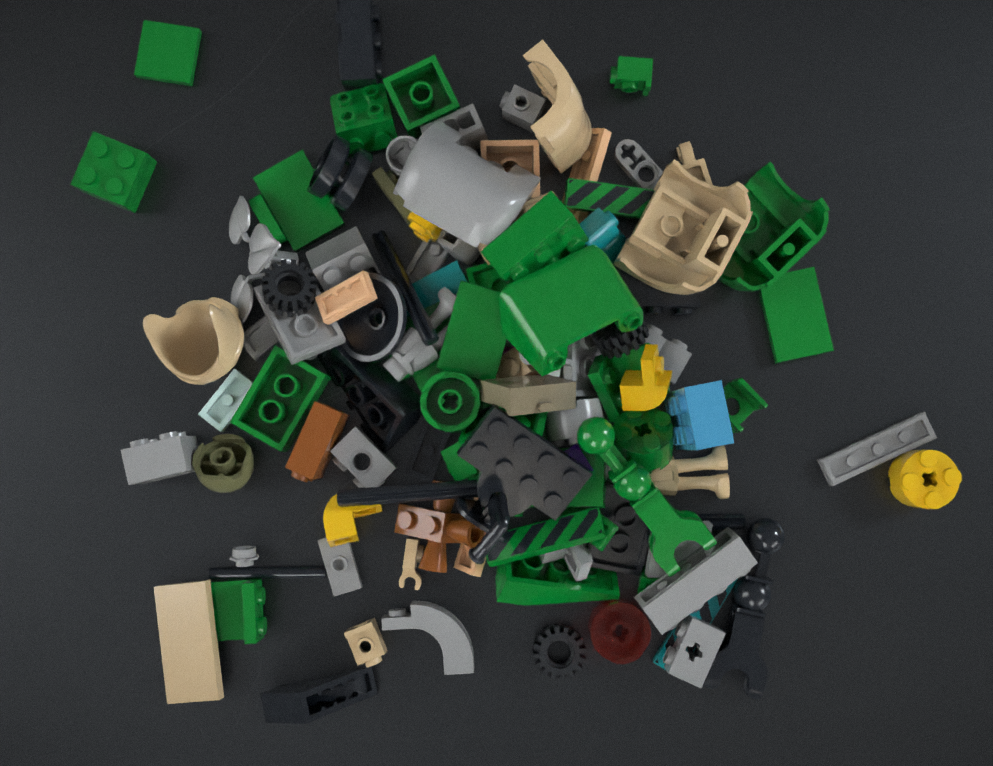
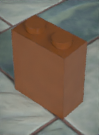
M314 401L285 468L292 471V477L303 482L323 478L333 455L330 451L338 444L349 420V414L327 404Z

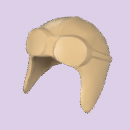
M211 297L207 300H193L180 306L173 317L163 318L159 315L149 314L143 319L145 334L160 361L178 378L189 384L204 385L221 378L236 365L242 352L244 330L239 319V309L223 299Z

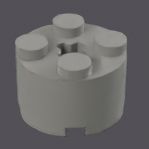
M599 398L576 400V409L548 412L545 423L547 440L556 447L566 446V440H568L569 446L579 445L577 442V431L581 423L591 417L604 418Z

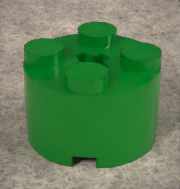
M453 371L438 373L431 377L422 389L420 397L421 412L426 421L440 431L448 433L463 431L476 421L480 413L481 401L479 390L476 384L465 374ZM448 395L451 398L455 396L459 398L456 401L458 407L454 410L451 407L444 408L446 404L444 398Z
M657 408L648 411H624L620 414V418L616 419L613 428L615 430L614 444L625 458L632 455L636 463L643 465L650 474L651 470L657 468L661 470L666 467L673 456V425L670 415Z

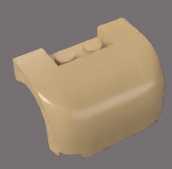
M542 39L526 52L523 57L527 62H532L528 67L536 84L542 90L541 94L548 98L553 105L530 128L535 133V137L547 154L548 159L562 174L576 163L588 149L592 128L577 87L565 67Z
M674 159L664 169L654 188V194L631 236L626 239L613 265L660 291L689 295L701 292L717 282L746 230L753 212L750 211V199L747 194L749 190L743 184L737 181L726 187H718L705 183L689 174Z

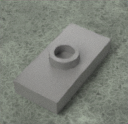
M327 538L317 540L333 595L338 596L362 588L363 585L351 544L347 543L330 548Z

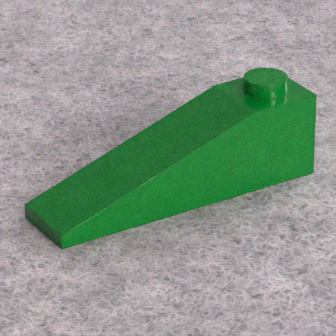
M537 555L498 565L496 571L497 602L526 606L617 600L620 597L617 573L615 571L590 567L587 579L576 582L564 558L542 564Z

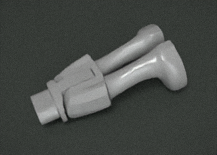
M446 287L439 290V305L429 316L434 329L452 313L456 296ZM448 325L437 334L439 340L430 346L424 345L417 329L409 327L398 347L391 353L392 357L383 366L400 382L408 373L412 376L413 372L432 364L439 358L437 352L442 348Z

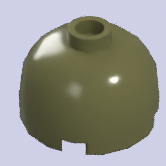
M233 434L217 435L212 437L213 441L206 446L204 443L198 446L193 455L192 465L199 481L206 488L218 493H230L241 489L249 481L254 471V456L250 446L245 443L241 436Z

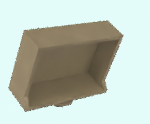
M537 374L480 380V401L505 408L508 416L576 409V381L548 374L543 377Z

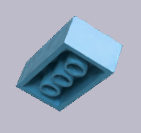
M722 380L684 387L669 392L666 395L662 406L663 411L671 417L673 445L676 446V450H701L734 443Z

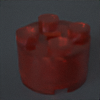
M621 598L606 600L599 604L591 613L588 623L589 636L594 648L602 657L616 664H627L642 656L651 639V627L647 617L633 602ZM621 624L626 629L622 630L621 636H617L612 631H615L616 626Z

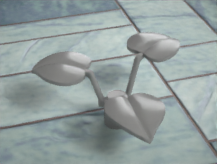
M239 196L229 221V237L233 244H240L242 239L249 243L248 268L252 275L247 276V278L244 275L238 276L232 288L231 304L239 309V319L243 325L253 305V287L251 283L265 276V272L260 273L262 269L269 268L272 270L271 264L275 262L278 266H281V260L286 259L287 264H291V259L296 260V266H298L299 258L297 253L278 250L281 247L280 242L272 236L268 227L264 224L258 223L251 237L248 236L246 231L250 226V210L244 196Z

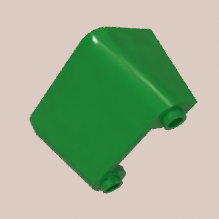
M597 245L587 246L510 283L502 290L499 296L502 334L542 377L563 367L568 354V345L615 322L616 327L621 332L633 331L643 325V310L607 254Z

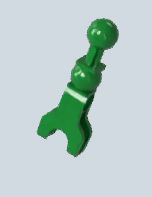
M591 417L584 420L577 431V442L580 448L586 453L600 455L611 470L608 472V476L614 484L616 493L623 499L629 500L630 505L651 530L649 549L655 561L669 577L674 576L680 571V566L674 557L675 548L679 543L686 540H694L705 550H709L717 544L709 529L696 513L674 509L651 481L649 471L643 465L637 464L632 455L627 458L622 455L614 444L615 430L608 420L601 417Z

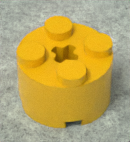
M911 450L901 454L893 460L888 471L891 485L889 487L894 497L907 506L923 509H939L948 504L955 497L959 484L962 481L961 472L957 469L952 459L936 450Z

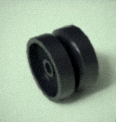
M335 134L316 163L307 192L322 199L332 189L330 204L345 211L353 202L366 178L373 160V154L358 147L348 157L350 142Z

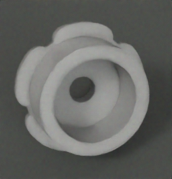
M251 545L232 548V556H230V560L236 562L237 567L254 565V560L259 558V555L256 554V546Z

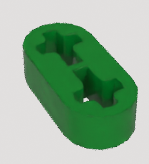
M260 193L248 200L257 219L261 224L268 227L272 236L280 244L288 241L263 195Z

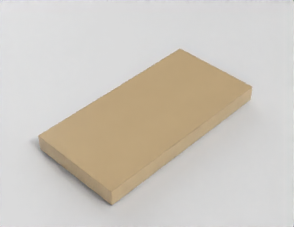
M202 580L155 586L154 594L167 704L215 701L224 698L211 581Z

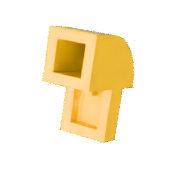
M658 344L645 345L640 360L641 370H625L620 383L623 411H648L658 407L665 400L672 378V370H664V357L659 356Z
M337 494L334 495L327 503L323 514L326 538L330 548L359 541L354 518L383 512L381 504L340 507L337 503Z

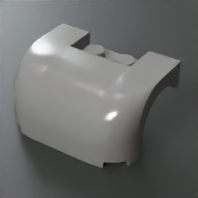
M437 120L424 131L413 147L396 183L393 194H398L405 200L403 204L405 208L476 248L479 243L489 245L515 222L526 201L531 199L541 178L517 164L509 172H506L501 164L483 159L478 156L477 151L468 146H460L459 144L464 134Z

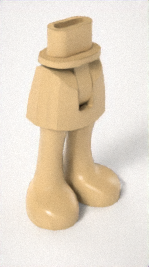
M724 445L713 447L712 453L705 457L674 459L672 456L671 461L666 467L661 470L660 468L651 470V481L664 496H676L677 491L705 489L715 492L716 496L721 500L729 499L730 482L728 473L698 477L678 476L679 473L691 471L728 470V460Z

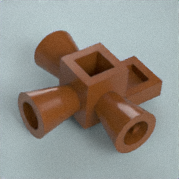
M433 480V483H437V482H447V481ZM456 499L433 500V509L399 503L394 532L428 540L418 566L419 569L447 573L446 543H462L470 548H475L484 537L483 530L470 523L460 513L452 512Z

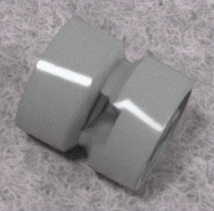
M411 136L396 137L387 146V163L397 179H399L404 165L418 141Z

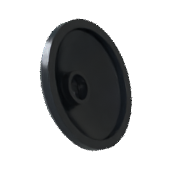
M369 273L378 299L337 320V323L346 338L345 343L341 344L343 349L357 360L376 362L388 357L400 344L406 328L407 309L403 294L394 281L381 274Z

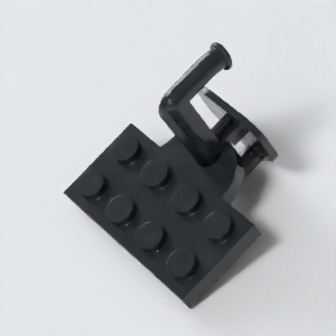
M495 404L491 406L457 451L459 457L480 470L476 485L479 499L475 501L459 498L456 502L459 513L470 523L486 532L477 546L469 550L471 560L477 564L484 563L485 557L498 541L505 543L509 539L507 529L510 517L523 513L531 505L556 521L592 476L590 469L513 416H508L507 412Z

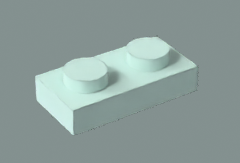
M233 369L198 415L220 432H224L230 425L232 417L253 384V381L239 370Z

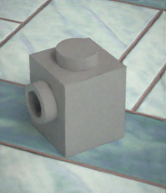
M514 84L511 92L506 91L500 102L499 107L503 108L502 119L533 133L530 126L540 119L545 108L546 99Z

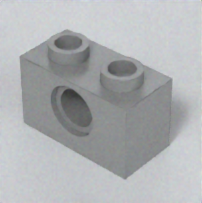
M356 426L330 451L335 456L332 461L343 472L348 469L355 476L352 481L358 488L380 487L399 468ZM361 453L368 455L370 458V465L366 470H361L356 465V458Z

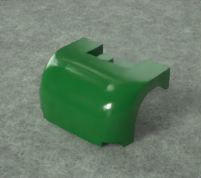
M771 162L765 164L744 184L749 190L747 194L750 199V211L753 213L726 268L718 279L723 284L738 291L753 292L771 286L797 263L827 231L828 211L830 209L823 198L811 201L796 194L780 178Z

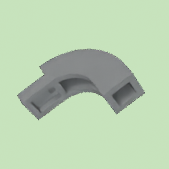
M412 601L410 605L411 613H406V608L390 609L389 614H384L381 618L382 631L420 629L430 633L441 646L444 675L474 673V652L470 636L461 621L449 610L431 602Z

